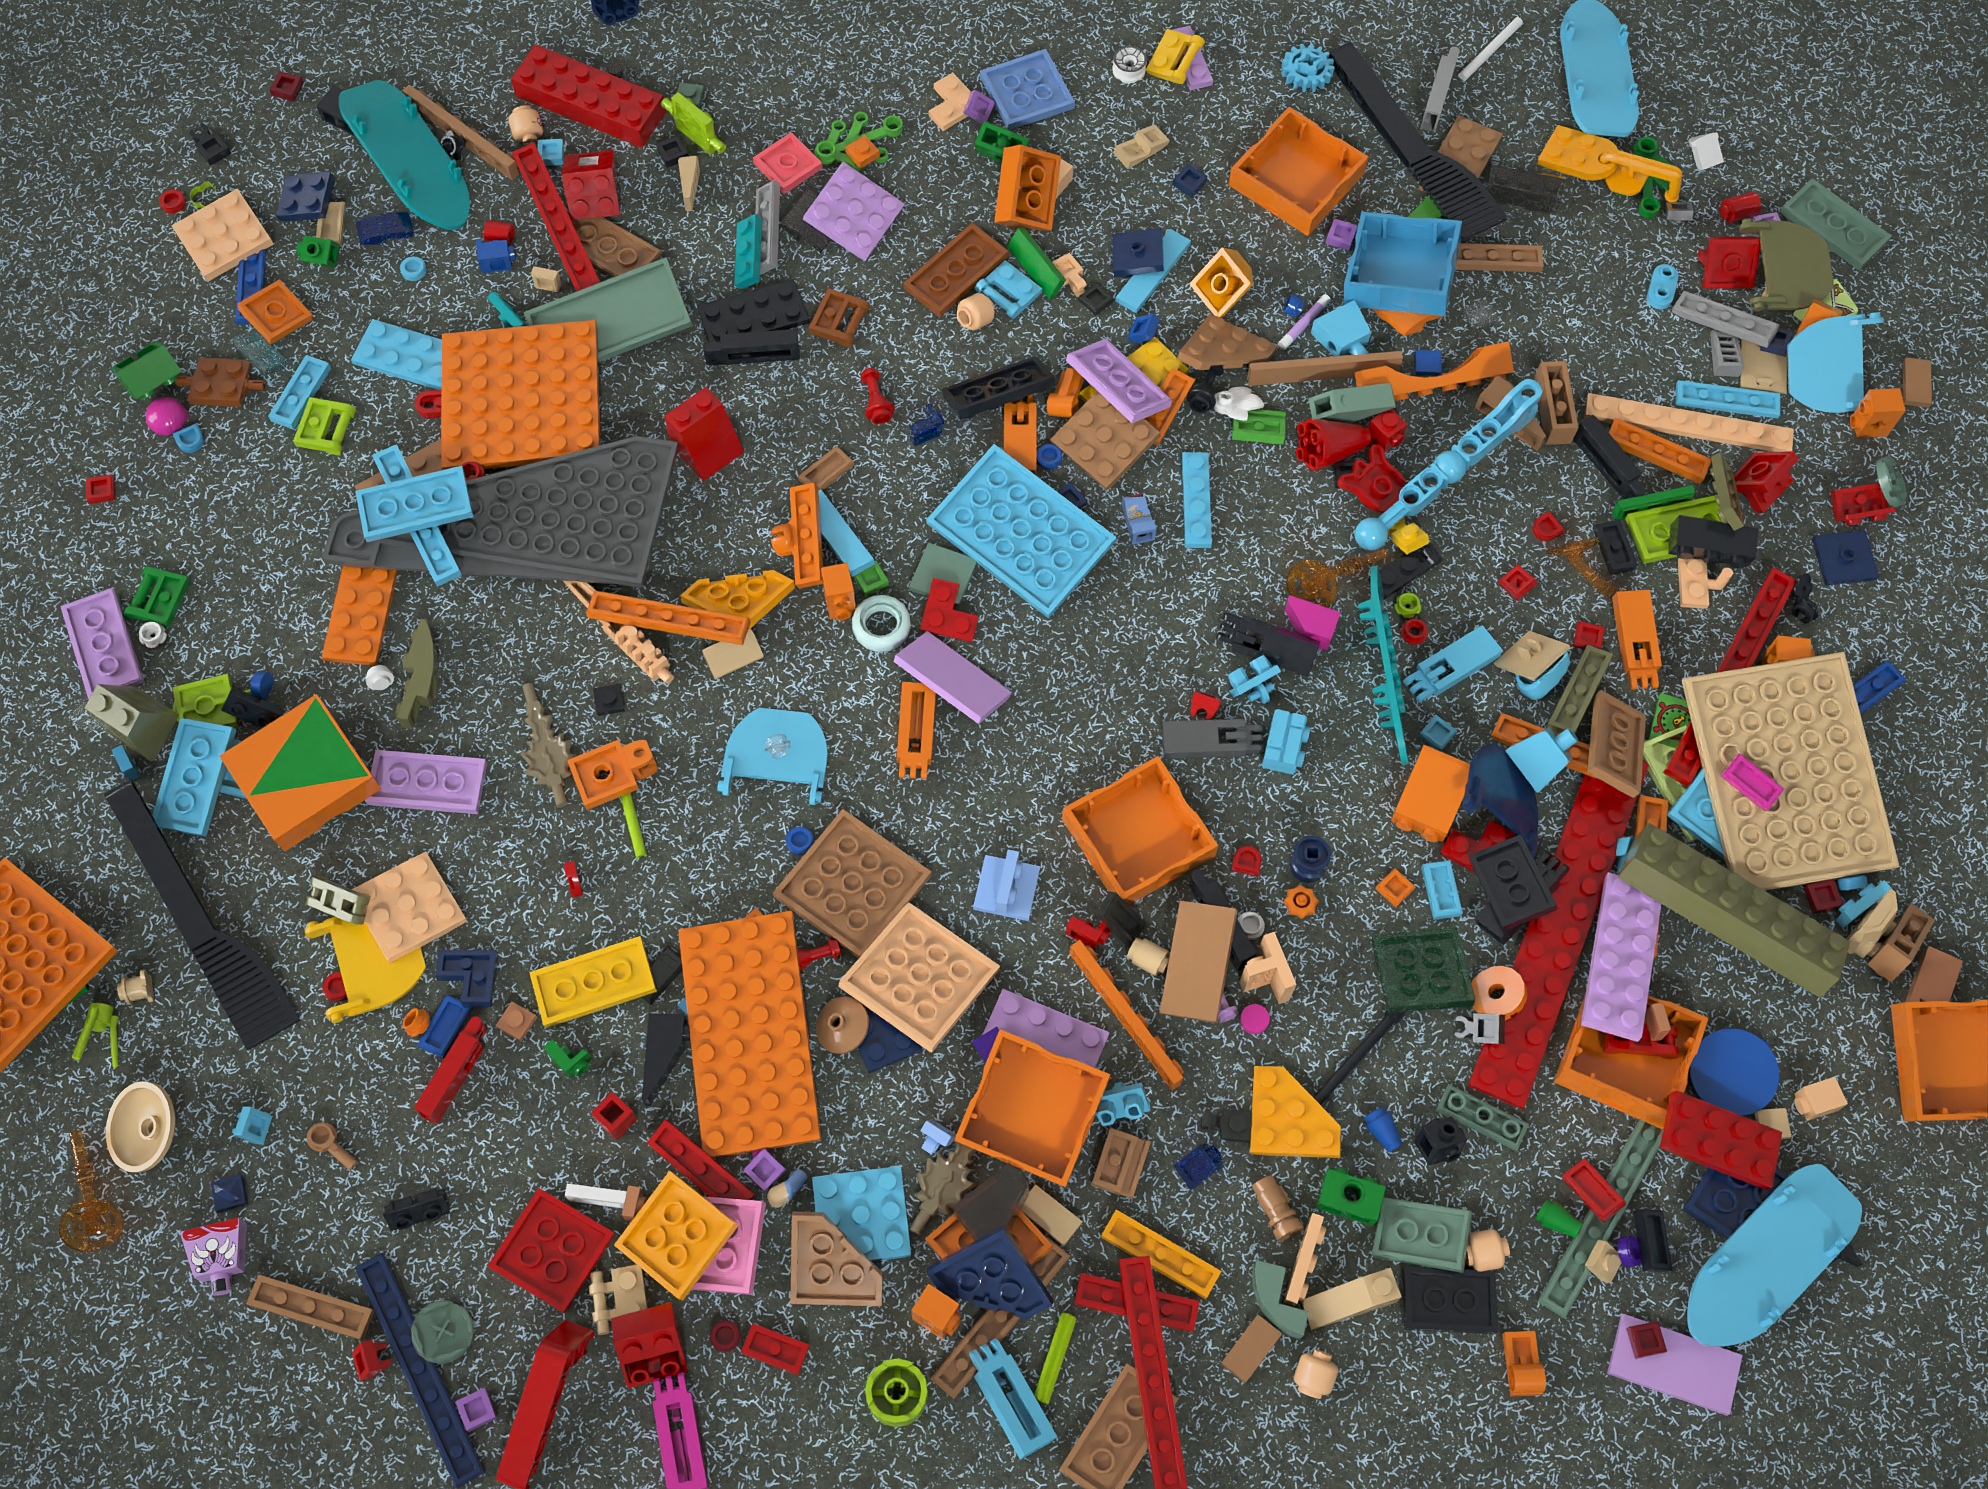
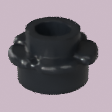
M1798 599L1792 609V615L1796 618L1799 612L1805 615L1804 618L1799 619L1804 624L1817 619L1819 613L1816 611L1817 605L1810 599Z

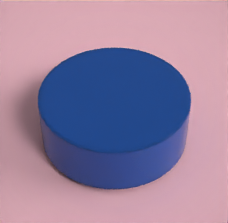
M1054 444L1042 445L1037 450V463L1044 469L1051 470L1057 468L1062 462L1061 449Z
M259 670L253 675L250 685L252 695L256 696V698H268L274 684L272 673Z
M795 827L786 835L787 848L795 855L806 854L814 844L812 832L805 827Z

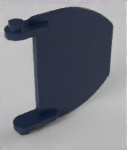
M1497 743L1488 744L1480 748L1471 761L1468 782L1466 783L1462 800L1463 809L1471 814L1476 812L1482 803L1517 835H1522L1535 860L1538 842V806L1534 788L1510 756Z

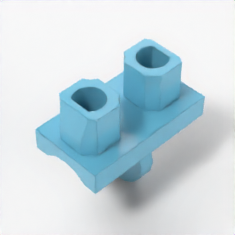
M1262 655L1249 663L1256 674L1255 677L1249 679L1243 667L1228 674L1233 687L1229 692L1233 698L1253 688L1254 692L1247 695L1250 702L1259 698L1265 704L1270 700L1268 692L1274 690V686L1271 682L1263 685L1262 682L1281 671L1278 665L1272 667L1268 659Z
M1122 1082L1115 1083V1089L1104 1092L1096 1114L1103 1126L1111 1125L1116 1119L1126 1116L1131 1120L1142 1118L1144 1112L1150 1111V1103L1146 1098L1142 1082L1124 1086Z

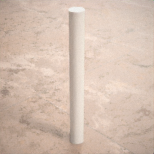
M1516 17L1458 74V77L1466 81L1523 24L1522 19Z

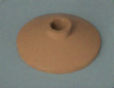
M843 996L831 1000L823 1007L817 1018L816 1035L819 1043L823 1048L835 1054H845L855 1050L867 1035L869 1028L868 1012L861 1002L852 997ZM840 1019V1024L835 1027L836 1022Z

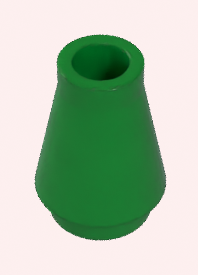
M1546 1199L1536 1217V1220L1542 1223V1227L1569 1235L1576 1239L1584 1224L1556 1200L1552 1202Z

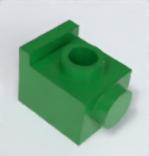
M304 235L303 241L298 242L296 251L297 255L300 256L299 260L306 264L335 269L340 244L331 239Z

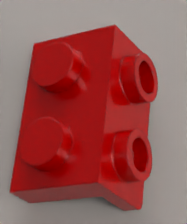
M1880 483L1830 491L1836 522L1845 521L1846 526L1860 524L1864 517H1870L1871 521L1887 519V513L1896 512L1895 507H1888V502L1882 492Z

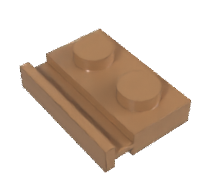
M1110 1128L1091 1186L1117 1195L1126 1196L1132 1200L1151 1141H1145L1131 1134Z

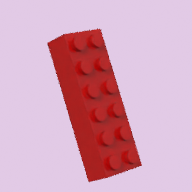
M536 44L511 78L515 97L640 148L644 147L666 114L665 108L661 106L663 95Z

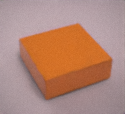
M1394 868L1375 889L1393 906L1397 907L1416 887Z

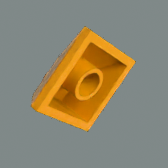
M1222 247L1190 282V285L1213 315L1223 318L1253 285L1252 268L1238 251Z

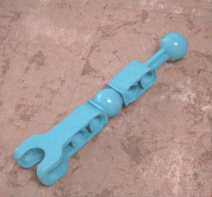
M1525 379L1519 383L1492 412L1459 440L1458 445L1454 444L1451 451L1440 453L1429 468L1423 470L1406 484L1400 491L1399 500L1378 519L1366 518L1360 521L1354 532L1358 545L1370 551L1381 548L1387 541L1388 530L1404 516L1410 517L1418 514L1439 496L1441 489L1445 490L1448 484L1461 480L1470 466L1478 463L1512 433L1523 429L1537 414V403L1542 395L1541 385L1532 379ZM1525 389H1532L1535 395L1530 398L1524 395L1521 396V393ZM1491 431L1494 433V436L1487 437L1483 435V432ZM1469 447L1474 449L1475 452L1469 454L1464 452L1463 449ZM1433 481L1436 483V486L1427 487L1424 482ZM1412 497L1416 499L1417 502L1414 504H1408L1404 501V499Z

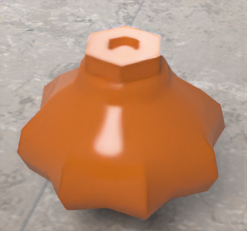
M1300 884L1293 889H1287V896L1283 901L1284 905L1288 908L1289 915H1294L1301 919L1315 914V908L1319 902L1314 895L1313 889L1305 888Z

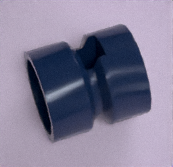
M1307 836L1299 840L1289 864L1294 877L1306 883L1321 879L1331 857L1329 845L1326 841L1316 836Z

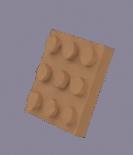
M1096 391L1050 441L1104 489L1108 490L1161 435L1145 419L1131 423L1103 395Z

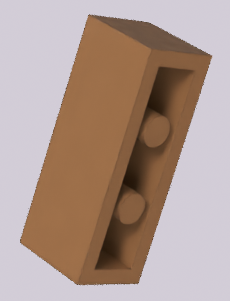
M1566 361L1540 362L1534 380L1542 387V395L1538 402L1542 429L1546 435L1544 439L1545 445L1571 444L1579 427Z

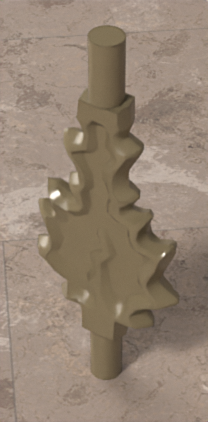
M527 683L522 686L527 702L526 713L528 715L524 721L532 729V733L529 736L533 741L526 742L530 747L529 751L521 752V756L529 764L524 774L537 777L536 784H547L548 788L553 792L557 808L568 805L563 786H565L564 778L570 776L572 772L568 770L569 764L567 760L576 757V754L570 753L571 740L563 741L564 732L554 737L555 730L550 728L552 715L545 716L543 714L545 708L537 700L533 684Z
M955 1141V1148L948 1151V1158L943 1157L939 1151H937L935 1161L927 1158L926 1170L923 1173L918 1172L916 1174L922 1189L916 1193V1197L922 1203L919 1206L921 1211L909 1228L911 1232L919 1236L930 1217H934L937 1213L948 1215L950 1213L949 1208L962 1207L966 1204L962 1196L976 1186V1182L968 1181V1176L974 1172V1169H969L968 1166L973 1164L971 1158L977 1150Z

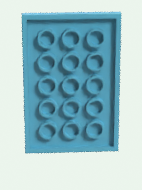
M995 444L926 519L930 527L974 559L980 566L1047 618H1050L1116 542V536Z

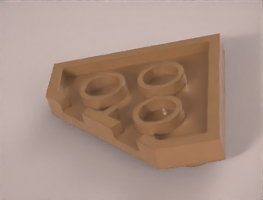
M1209 314L1179 351L1177 359L1198 370H1209L1210 366L1222 365L1223 369L1242 368L1243 364L1269 362L1276 352L1277 345L1246 331L1244 328L1226 322L1220 317Z
M793 1211L790 1304L882 1306L883 1272L824 1212Z

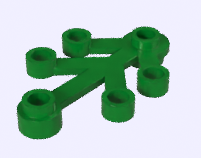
M1643 137L1635 143L1632 154L1676 166L1670 164L1658 154V144L1653 138ZM1653 176L1648 177L1642 188V200L1638 207V212L1642 217L1647 219L1654 218L1660 209V202L1653 197V182L1665 194L1669 190V181Z

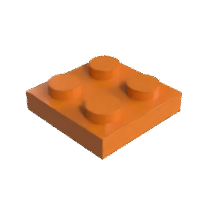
M280 279L237 303L241 314L270 345L312 321V313Z

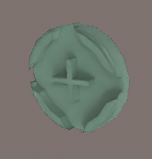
M1886 456L1878 459L1876 462L1878 480L1888 504L1891 507L1898 508L1906 504V486L1902 474L1899 471L1895 472L1893 468L1897 463L1892 457Z
M447 1300L432 1302L422 1308L411 1328L412 1344L418 1355L429 1362L437 1364L453 1362L463 1356L470 1347L474 1335L473 1320L464 1307H460L458 1304Z

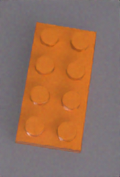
M343 566L321 657L323 661L377 666L398 570Z

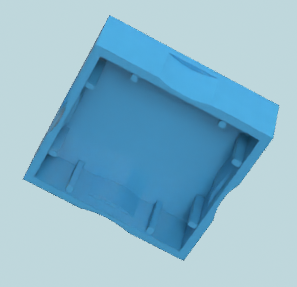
M1361 212L1355 236V250L1350 258L1344 282V305L1355 300L1360 308L1445 316L1461 243L1462 221L1437 218H1408L1394 214Z

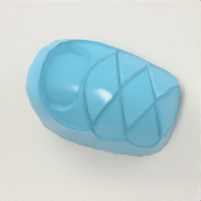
M1566 651L1534 681L1515 674L1520 692L1530 699L1539 700L1543 698L1566 674L1571 663L1568 652Z

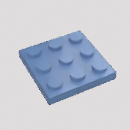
M1046 49L980 70V79L990 98L995 101L994 105L1008 131L1075 109V101Z

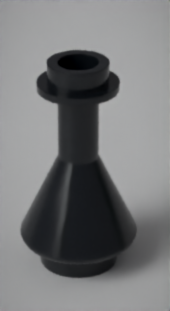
M1222 365L1210 366L1209 370H1204L1206 372L1204 381L1188 392L1187 401L1193 411L1205 413L1215 407L1216 398L1213 383L1216 376L1223 374L1224 369Z

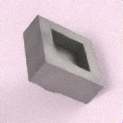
M1666 202L1665 215L1667 220L1674 223H1684L1685 220L1692 221L1694 211L1691 202Z

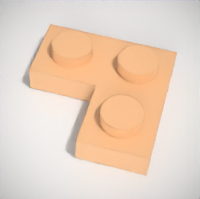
M953 72L934 83V89L945 101L929 110V117L944 131L968 117L963 111L971 91Z

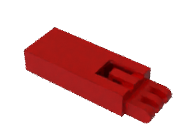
M472 1017L463 1032L461 1031L414 1106V1109L421 1117L438 1125L484 1050L480 1042L486 1034L487 1028L479 1017Z

